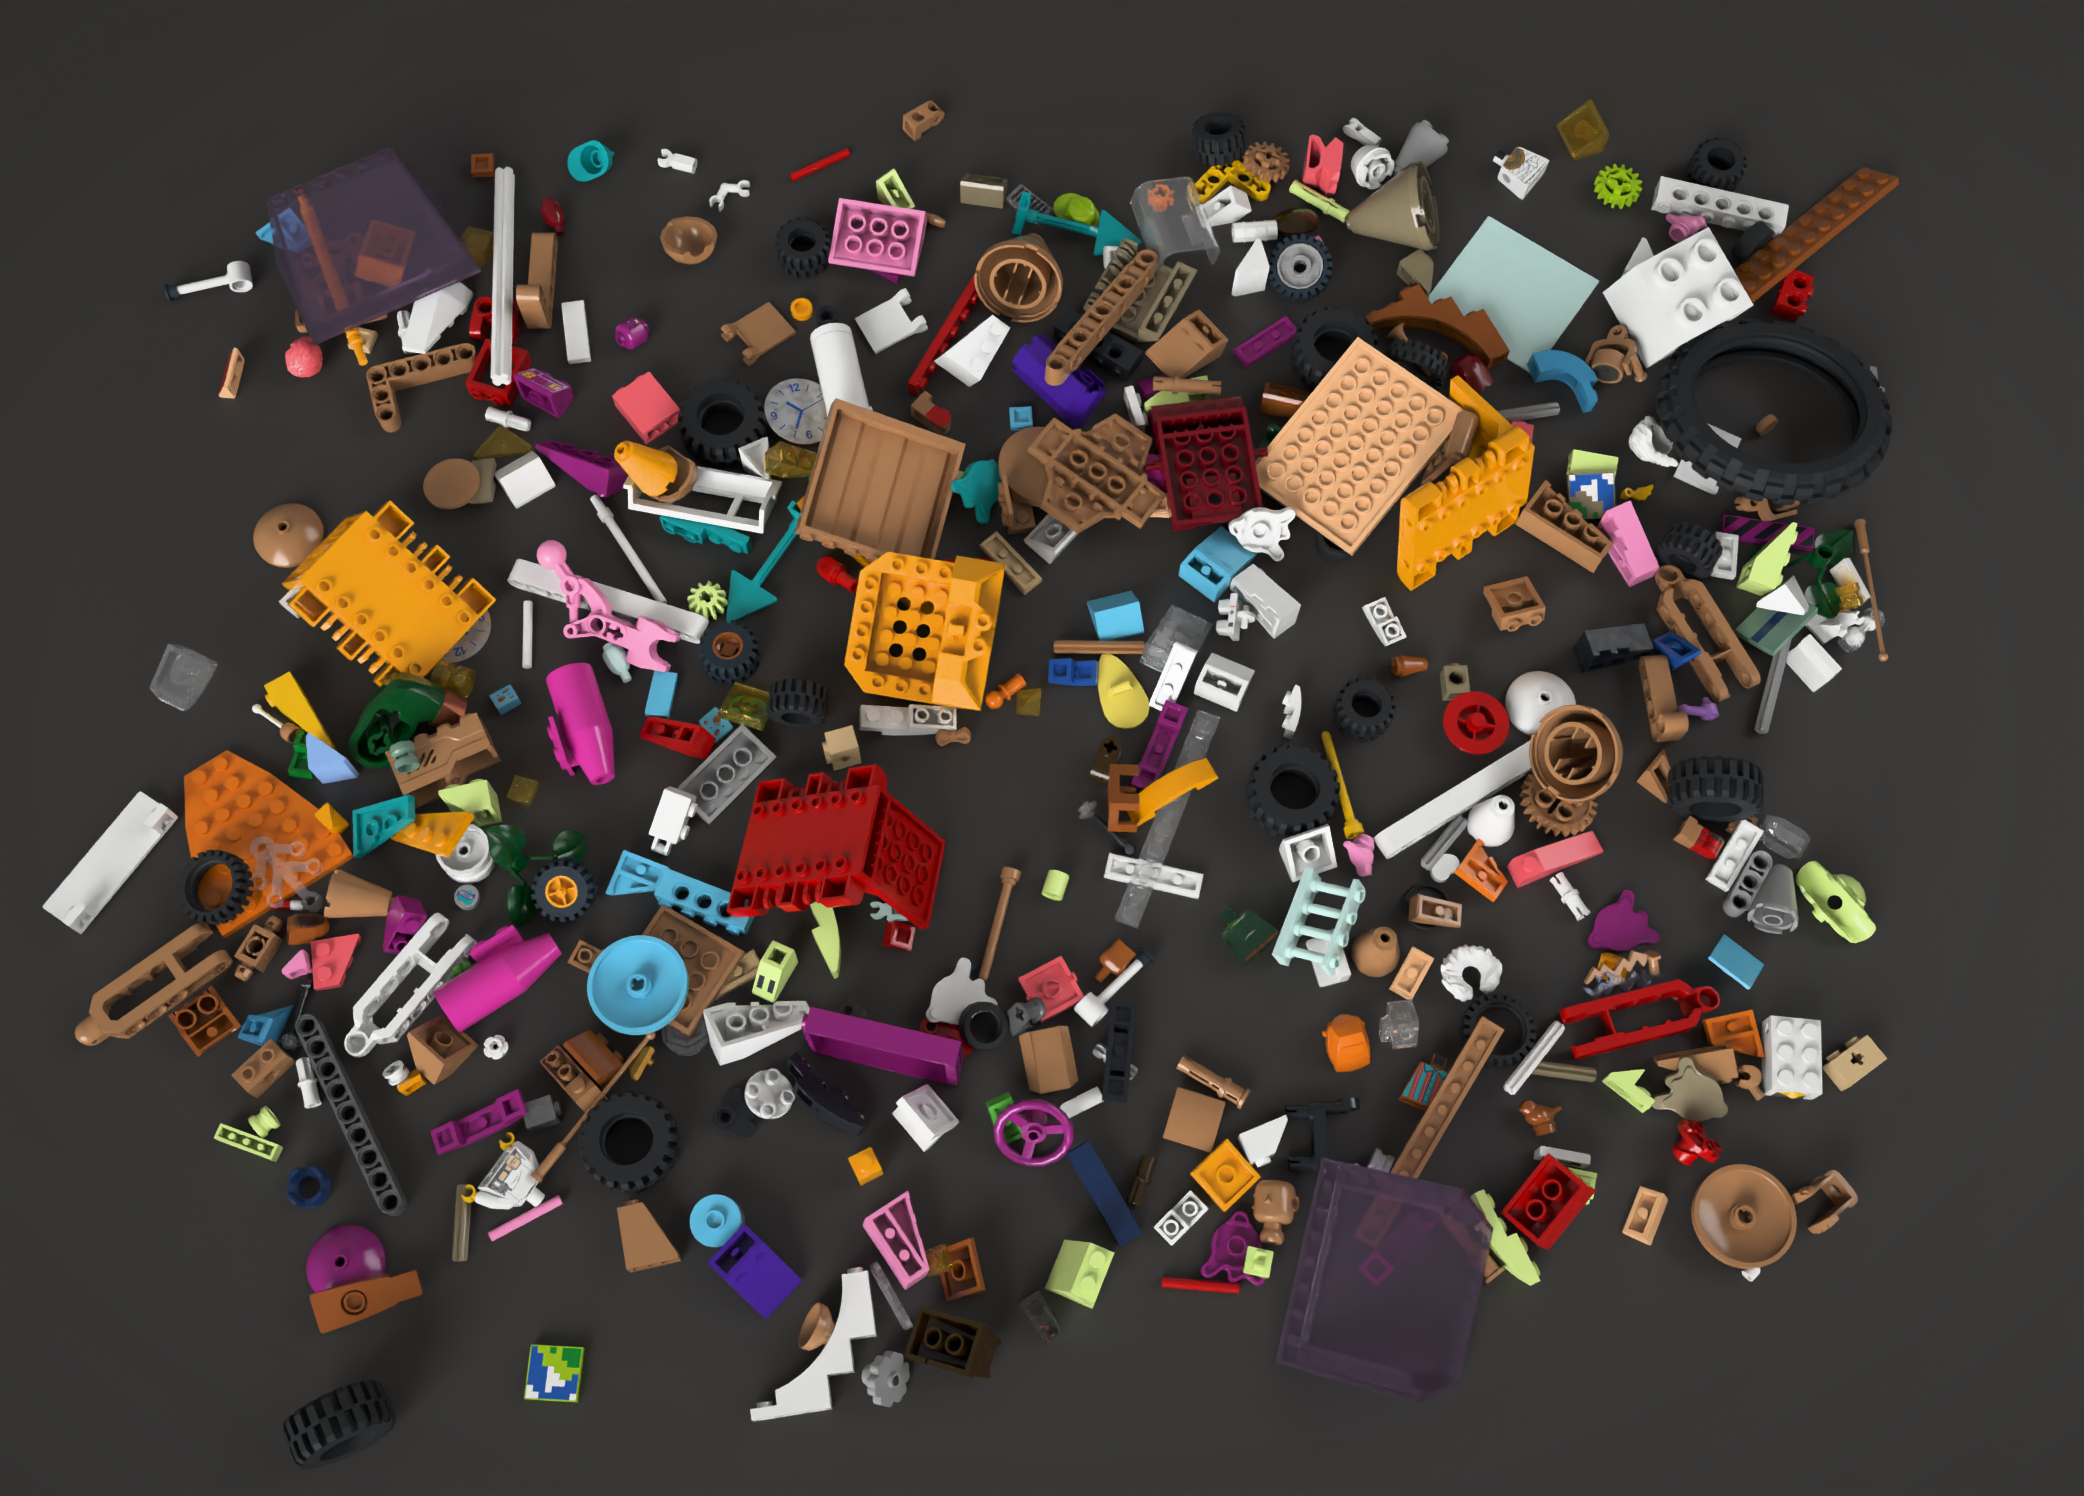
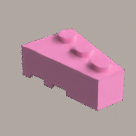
M1631 501L1607 510L1597 529L1613 543L1608 553L1628 586L1631 587L1653 577L1659 569L1658 561L1654 556Z
M908 1191L866 1217L862 1225L904 1290L926 1277L930 1270Z

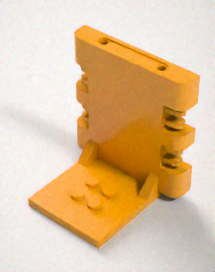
M1458 375L1450 381L1449 400L1465 411L1476 414L1480 420L1469 456L1450 468V475L1445 477L1444 481H1439L1436 484L1427 482L1401 499L1397 574L1410 591L1436 575V563L1443 561L1450 554L1457 560H1460L1472 552L1473 539L1478 538L1482 533L1488 530L1495 537L1516 523L1520 507L1527 503L1535 446L1529 441L1530 436L1520 427L1512 426Z
M387 501L373 515L364 511L346 517L281 583L288 590L300 588L287 605L309 625L315 627L330 612L331 615L320 627L322 630L329 629L336 619L343 623V625L333 633L332 638L335 641L348 629L350 630L336 646V649L346 658L353 660L367 645L368 648L357 659L360 664L365 662L373 652L379 658L371 664L369 672L373 674L384 662L387 663L373 679V682L379 687L394 672L410 673L424 678L496 601L474 578L468 579L454 593L453 590L463 580V577L459 574L446 585L442 579L451 572L452 567L449 564L435 575L440 567L450 558L438 545L432 546L418 559L417 557L428 545L425 542L420 543L411 553L406 547L415 540L417 534L414 531L402 542L398 541L414 522L391 501Z

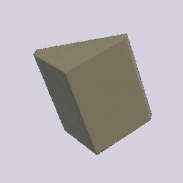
M966 173L960 182L961 203L1003 209L1008 179Z

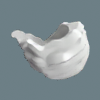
M1645 416L1644 420H1641L1633 428L1632 434L1629 437L1630 449L1642 461L1657 463V465L1665 467H1677L1679 465L1675 459L1667 456L1673 448V442L1670 443V440L1666 438L1661 425L1654 420V417Z

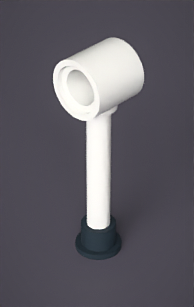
M234 261L227 265V273L224 276L180 286L177 284H164L165 295L168 301L172 302L174 298H179L182 294L229 284L230 289L235 292L249 291L253 287L250 265L244 261Z
M1141 947L1139 949L1140 952L1134 957L1135 961L1098 997L1090 992L1075 1006L1074 1010L1091 1027L1095 1026L1108 1012L1109 1009L1105 1006V1003L1141 968H1145L1149 963L1155 962L1154 957L1145 948Z

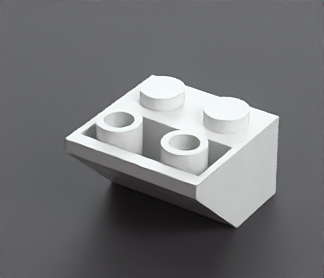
M1211 653L1196 682L1194 694L1237 712L1255 670Z

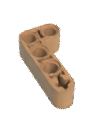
M1641 656L1639 659V672L1652 738L1654 742L1679 741L1688 731L1689 721L1685 711L1678 712L1667 656Z

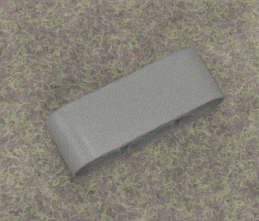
M1762 850L1756 851L1745 862L1723 902V910L1728 916H1741L1752 905L1773 863L1770 854ZM1754 860L1758 861L1762 868H1758L1754 864ZM1743 880L1750 882L1752 888L1747 887ZM1733 899L1740 902L1741 908L1734 905Z

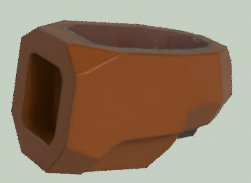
M304 913L287 917L288 945L309 944L317 938H322L330 931L328 919L320 914Z

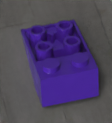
M745 1224L707 1262L766 1320L803 1281Z

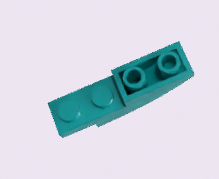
M664 515L659 517L662 527L666 532L673 535L677 533L691 543L698 542L704 544L708 537L713 543L725 544L737 553L749 554L752 549L750 537L737 532L735 528Z

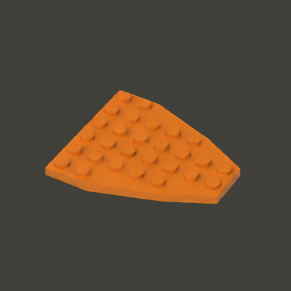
M228 750L184 776L185 827L191 858H198L197 854L201 852L206 853V850L225 851L242 858L244 863L250 867L248 871H251L253 875L249 880L254 881V887H249L248 889L253 891L252 897H246L250 901L248 906H241L244 912L236 914L237 918L228 920L229 923L216 925L224 938H227L270 911V908L276 903L289 899L354 858L353 853L339 832L332 834L315 818L314 814L319 810L271 773ZM217 864L211 867L203 875L199 884L198 897L208 911L219 908L227 900L232 890L233 879L231 871L224 864Z

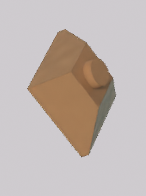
M444 1014L433 1018L407 1034L416 1069L434 1085L451 1076L478 1046L463 1031L459 1033Z

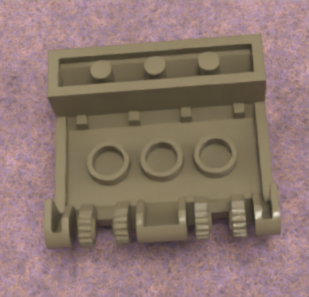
M1127 238L1121 241L1114 253L1117 259L1112 258L1109 265H1107L1095 286L1099 294L1095 292L1090 294L1089 299H1087L1083 306L1085 312L1125 266L1138 254V243ZM1179 261L1174 269L1157 262L1154 277L1110 331L1136 343L1158 341L1198 270Z

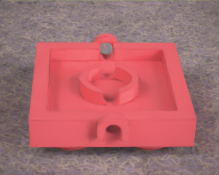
M1062 956L1018 978V982L1026 994L1025 999L1027 1001L1033 997H1039L1044 1002L1046 1014L1040 1020L1041 1023L1077 1005L1084 998L1082 991L1076 983L1078 980L1075 973L1070 972Z

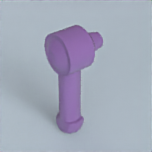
M1709 697L1702 698L1701 706H1688L1687 704L1678 706V712L1685 711L1687 715L1701 716V720L1712 721L1719 717L1717 705L1711 702Z

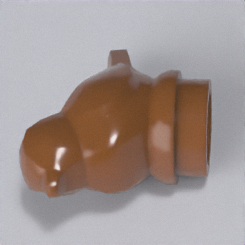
M1524 1100L1520 1103L1518 1111L1524 1114L1527 1123L1533 1125V1131L1536 1132L1537 1137L1556 1132V1123L1553 1119L1555 1114L1562 1110L1561 1105L1550 1108L1538 1105L1531 1100Z

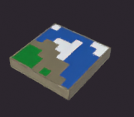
M1614 472L1568 474V505L1573 510L1577 509L1583 514V519H1602L1607 510L1615 507Z

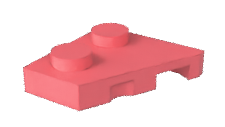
M352 934L311 941L313 984L316 991L342 987L346 978V971L354 959L352 955L357 943L360 944L361 935Z

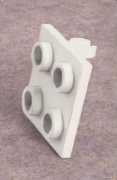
M1842 601L1840 612L1834 619L1816 614L1805 626L1824 645L1836 636L1843 637L1847 634L1848 627L1853 624L1860 625L1865 619L1864 617L1858 618L1857 615L1860 612L1851 611Z

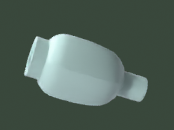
M611 642L605 644L602 657L612 673L620 675L623 683L631 681L632 677L628 672L630 663L626 662L627 653L625 649Z

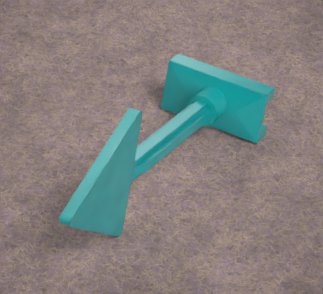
M1022 192L1012 231L1013 234L1021 235L1025 222L1034 224L1037 222L1096 237L1094 256L1103 255V247L1119 246L1124 238L1138 243V246L1142 243L1137 236L1105 210L1101 211L1098 227L1038 213L1037 210L1030 209L1031 193Z
M792 500L787 507L794 518L789 525L788 531L753 580L747 579L735 570L731 571L727 623H731V620L738 621L777 602V598L761 588V585L797 536L794 532L801 510L795 501Z

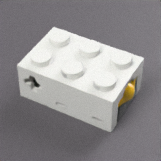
M1773 1015L1761 1022V1044L1765 1057H1762V1092L1764 1095L1813 1100L1822 1095L1821 1020Z

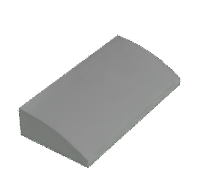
M741 724L677 789L697 796L695 803L698 804L695 813L706 823L710 824L776 756Z

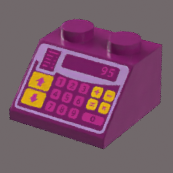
M530 368L513 376L523 400L559 419L575 399L572 387L567 382L554 379L544 370L539 371L535 368Z

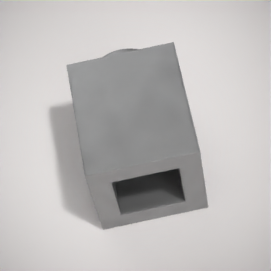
M551 1095L525 1103L528 1113L523 1117L526 1128L531 1133L561 1123L559 1115L563 1114L559 1100L555 1101Z

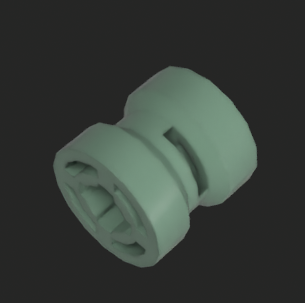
M400 741L390 747V754L395 758L394 767L397 773H409L420 767L419 759L414 754L416 749L413 741Z

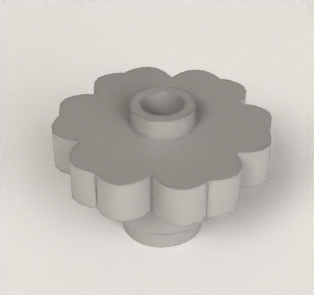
M886 1350L883 1356L877 1355L871 1364H867L864 1367L862 1382L867 1386L868 1395L873 1396L874 1404L891 1407L893 1402H900L902 1396L907 1391L905 1383L910 1378L909 1364L904 1362L903 1354Z

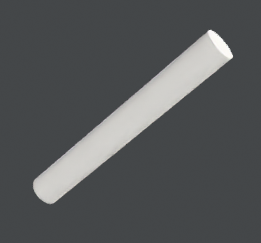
M532 601L523 602L522 667L525 669L532 668Z

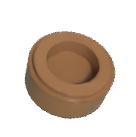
M1769 414L1757 424L1755 430L1761 436H1764L1777 425L1779 420L1773 414Z

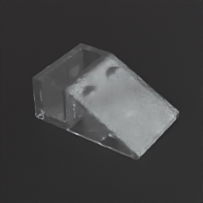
M1171 605L1148 639L1140 663L1162 673L1176 641L1197 650L1196 658L1213 624L1182 608Z

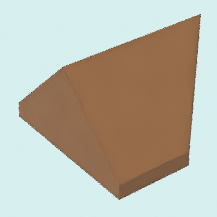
M1664 748L1636 782L1662 802L1667 803L1668 772L1671 767Z

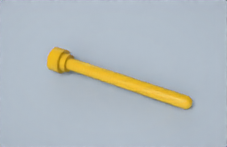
M1324 731L1321 734L1327 759L1332 763L1330 769L1336 770L1338 775L1336 782L1340 783L1338 795L1340 796L1339 799L1346 820L1344 823L1345 827L1343 828L1346 839H1354L1358 834H1364L1362 823L1355 819L1331 735L1328 731Z

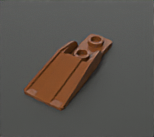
M414 1269L391 1277L387 1273L362 1277L314 1292L309 1298L320 1333L324 1334L397 1305L398 1302L420 1296L423 1289L417 1270Z

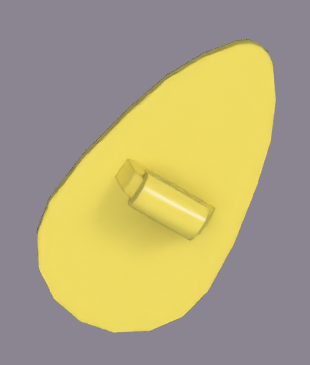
M1102 654L1099 660L1098 691L1104 715L1111 724L1118 728H1135L1141 725L1148 717L1150 708L1148 697L1136 677L1120 659L1112 654Z

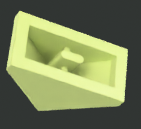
M891 169L876 180L877 198L884 205L907 209L915 207L895 169Z

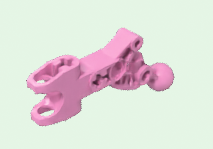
M547 540L541 543L537 549L536 557L538 562L544 568L556 572L561 580V590L566 594V607L569 608L570 624L564 627V635L570 639L588 636L599 637L628 649L626 662L639 668L668 672L671 665L659 657L656 651L657 644L660 640L668 642L680 641L681 635L663 622L647 616H639L636 625L613 616L612 606L602 591L590 579L574 575L566 564L567 552L565 547L555 540ZM582 594L591 607V613L586 618L579 620L578 608L581 607ZM598 619H601L603 622L602 630L598 627Z

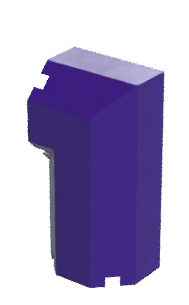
M1044 334L1035 335L1031 339L1033 343L1030 346L1026 343L1018 351L1012 361V365L1015 366L1012 367V371L1073 428L1083 427L1107 392L1106 389H1103L1105 386L1104 382L1091 370L1086 368L1083 372L1078 367L1061 385L1052 386L1046 383L1044 378L1046 360L1055 350L1056 345Z

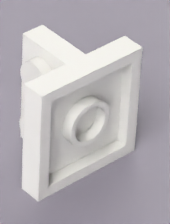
M928 1084L902 1096L896 1102L898 1105L897 1109L892 1113L924 1152L930 1149L944 1133L953 1129L960 1122Z

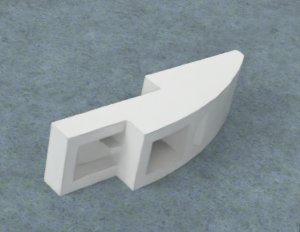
M910 704L908 708L861 705L859 708V730L880 731L881 735L936 734L940 729L949 732L952 730L956 731L957 729L956 708Z

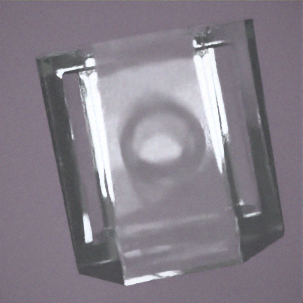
M168 644L151 682L150 690L159 700L181 711H186L201 696L211 680L218 663L191 648L178 644Z

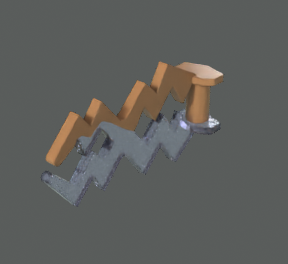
M1631 950L1628 959L1620 957L1612 970L1604 963H1601L1598 970L1592 967L1584 983L1589 984L1595 977L1598 984L1594 991L1585 986L1582 989L1594 1000H1597L1602 992L1608 997L1616 984L1624 992H1629L1634 983L1640 989L1645 988L1652 980L1663 979V975L1659 971L1658 959H1661V955L1651 950L1644 953ZM1648 960L1649 971L1645 972L1642 970L1639 976L1632 970L1636 961L1645 966ZM1623 967L1630 972L1626 980L1620 976ZM1604 974L1608 976L1605 983L1601 981Z

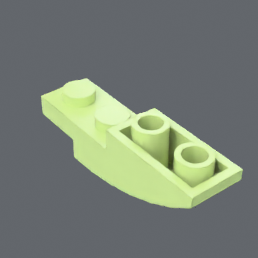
M1483 1189L1471 1195L1470 1199L1481 1219L1472 1225L1494 1258L1515 1277L1530 1286L1541 1281L1539 1278V1268L1534 1261L1530 1260L1527 1254L1528 1247L1524 1239L1518 1237L1517 1233L1507 1237L1505 1233L1507 1232V1227L1503 1219L1497 1217L1493 1209L1495 1208V1203L1490 1194H1486Z

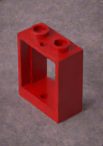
M486 338L465 385L470 395L476 399L481 400L484 398L499 406L507 405L512 407L519 392L513 376L518 372L529 369L532 360L527 350L512 346V365L515 366L511 375V383L506 385L504 389L480 383L491 358V340Z

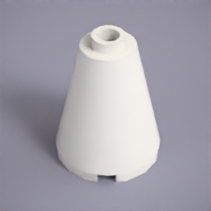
M1498 795L1476 804L1470 810L1467 817V830L1476 841L1478 839L1482 840L1483 846L1498 847L1507 842L1515 829V806L1512 799L1505 795Z

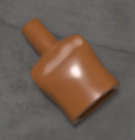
M1117 938L1099 957L1103 967L1094 977L1102 983L1110 973L1119 976L1137 954Z

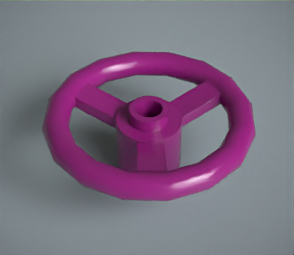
M1039 1099L1021 1100L1009 1105L998 1115L994 1125V1138L1002 1154L1013 1162L1029 1167L1046 1166L1059 1161L1070 1150L1074 1140V1130L1067 1114L1055 1104ZM1023 1110H1027V1111L1024 1113V1115L1020 1114L1019 1112H1021V1111H1023ZM1045 1112L1050 1113L1059 1122L1048 1123V1117ZM1008 1119L1022 1128L1021 1135L1025 1140L1022 1154L1012 1149L1004 1138V1127ZM1064 1133L1061 1146L1053 1153L1044 1156H1032L1035 1144L1042 1142L1046 1138V1134Z

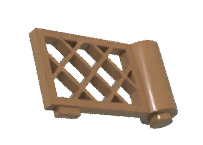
M1469 411L1458 412L1450 437L1428 462L1421 484L1432 483L1452 464H1457L1469 456L1480 420L1476 414Z

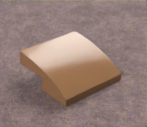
M1177 1087L1163 1138L1211 1153L1226 1101Z

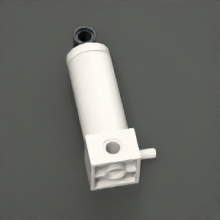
M824 305L819 307L816 311L817 329L811 333L810 341L827 416L830 406L836 398L873 411L872 406L869 407L850 327L839 323L838 312L833 306Z

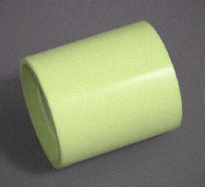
M1049 870L1041 894L1049 899L1061 901L1069 876L1058 870Z

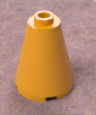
M623 441L615 449L614 457L643 493L649 496H658L668 490L665 487L669 482H674L678 469L676 460L670 454L631 441Z

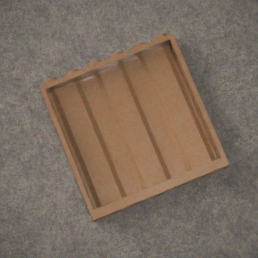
M836 398L829 409L794 533L799 534L800 538L806 541H820L827 548L835 549V547L844 549V553L848 555L864 556L869 562H874L886 552L935 559L953 493L950 484L957 478L966 444Z

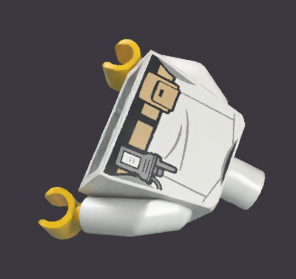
M507 1132L506 1137L511 1141L504 1143L502 1140H499L500 1148L504 1152L478 1186V1189L481 1191L477 1192L474 1186L468 1184L465 1186L466 1189L472 1190L473 1193L469 1197L461 1195L462 1199L467 1203L475 1201L477 1204L492 1209L509 1210L512 1207L521 1206L525 1200L535 1207L538 1206L544 1199L545 1194L535 1187L538 1181L531 1176V1173L535 1172L539 1167L534 1151L520 1141L515 1142L514 1135L511 1132Z

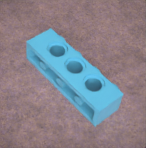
M668 868L665 869L654 893L660 906L663 904L670 909L672 907L680 909V913L689 918L698 916L703 918L704 923L713 927L719 924L726 927L725 930L736 936H739L740 933L747 935L755 917L735 918L732 915L729 917L722 916V912L728 907L730 892ZM680 892H689L687 898L683 900L677 898ZM745 899V907L749 902L748 899ZM704 900L712 901L711 905L707 908L699 907L700 903Z

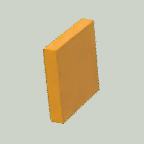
M1224 1139L1189 1173L1223 1212L1229 1209L1261 1177L1228 1139Z

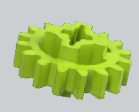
M1613 164L1612 169L1609 166H1605L1604 171H1599L1594 185H1596L1594 192L1599 193L1597 199L1603 198L1604 205L1608 202L1611 203V208L1618 205L1622 209L1624 204L1630 207L1632 202L1637 201L1642 191L1640 187L1642 180H1637L1639 174H1632L1633 168L1626 170L1624 164H1622L1621 168Z

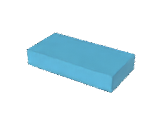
M654 670L645 708V716L669 719L679 677L678 673Z

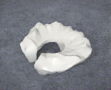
M1465 944L1457 949H1452L1447 958H1443V964L1441 965L1443 979L1441 981L1456 999L1465 1002L1473 998V988L1462 978L1464 968L1469 966L1479 970L1481 974L1479 989L1487 995L1496 989L1503 971L1502 964L1499 959L1492 956L1489 948L1484 950L1482 946L1476 947L1475 945L1468 946Z

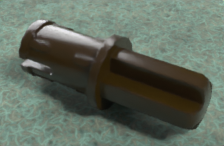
M1142 1155L1136 1176L1132 1177L1134 1182L1127 1203L1135 1207L1142 1205L1147 1187L1151 1186L1152 1182L1150 1179L1157 1163L1155 1158L1147 1155Z

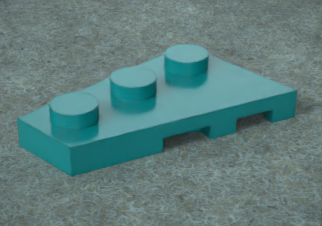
M405 795L353 810V857L361 859L415 820V796Z

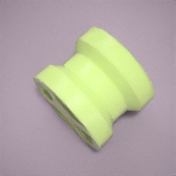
M267 1106L261 1108L259 1114L248 1118L250 1125L261 1138L266 1137L271 1129H277L281 1126L277 1117Z

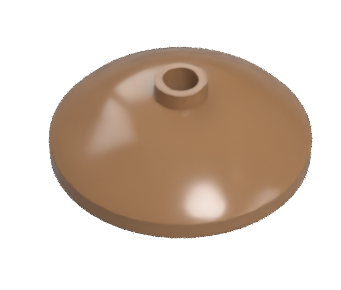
M296 503L282 504L270 509L260 518L254 529L253 542L256 551L267 563L283 568L299 566L323 542L324 527L319 516L309 507Z

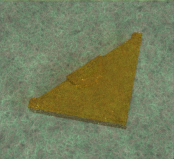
M499 425L473 455L475 459L481 460L529 453L534 451V448L502 425Z

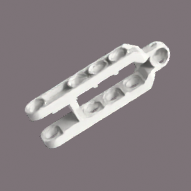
M440 913L432 915L354 1005L353 1018L355 1026L346 1035L344 1040V1047L348 1054L360 1058L367 1055L377 1043L380 1045L398 1042L435 998L433 990L451 979V976L454 975L452 969L469 958V951L473 950L477 941L468 934H465L452 950L449 949L436 964L425 954L445 932L449 925V920ZM419 964L431 975L419 989L416 988L413 991L415 994L402 1009L399 1008L397 1010L398 1014L387 1027L380 1029L373 1023V1015L412 969Z

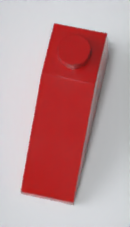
M653 716L647 717L639 734L641 739L687 756L701 759L708 758L716 741V738L701 725Z

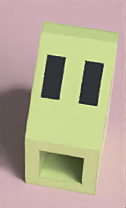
M774 940L771 942L760 960L752 989L753 994L772 1003L776 1001L798 964L794 949Z

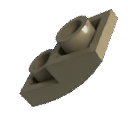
M494 458L473 460L472 464L477 468L481 477V486L477 495L470 501V504L493 502L496 490L493 480L497 467Z

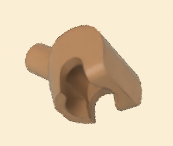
M1752 1065L1738 1066L1737 1072L1744 1075V1080L1735 1081V1085L1743 1089H1749L1756 1101L1763 1098L1765 1095L1758 1086L1762 1079L1760 1070Z

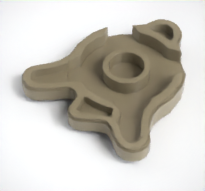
M1688 1055L1681 1056L1678 1060V1070L1665 1077V1084L1670 1090L1652 1097L1655 1100L1652 1104L1653 1108L1673 1110L1689 1121L1693 1119L1704 1121L1711 1118H1721L1728 1112V1107L1723 1100V1093L1718 1082L1709 1074L1699 1071L1694 1066L1692 1058Z

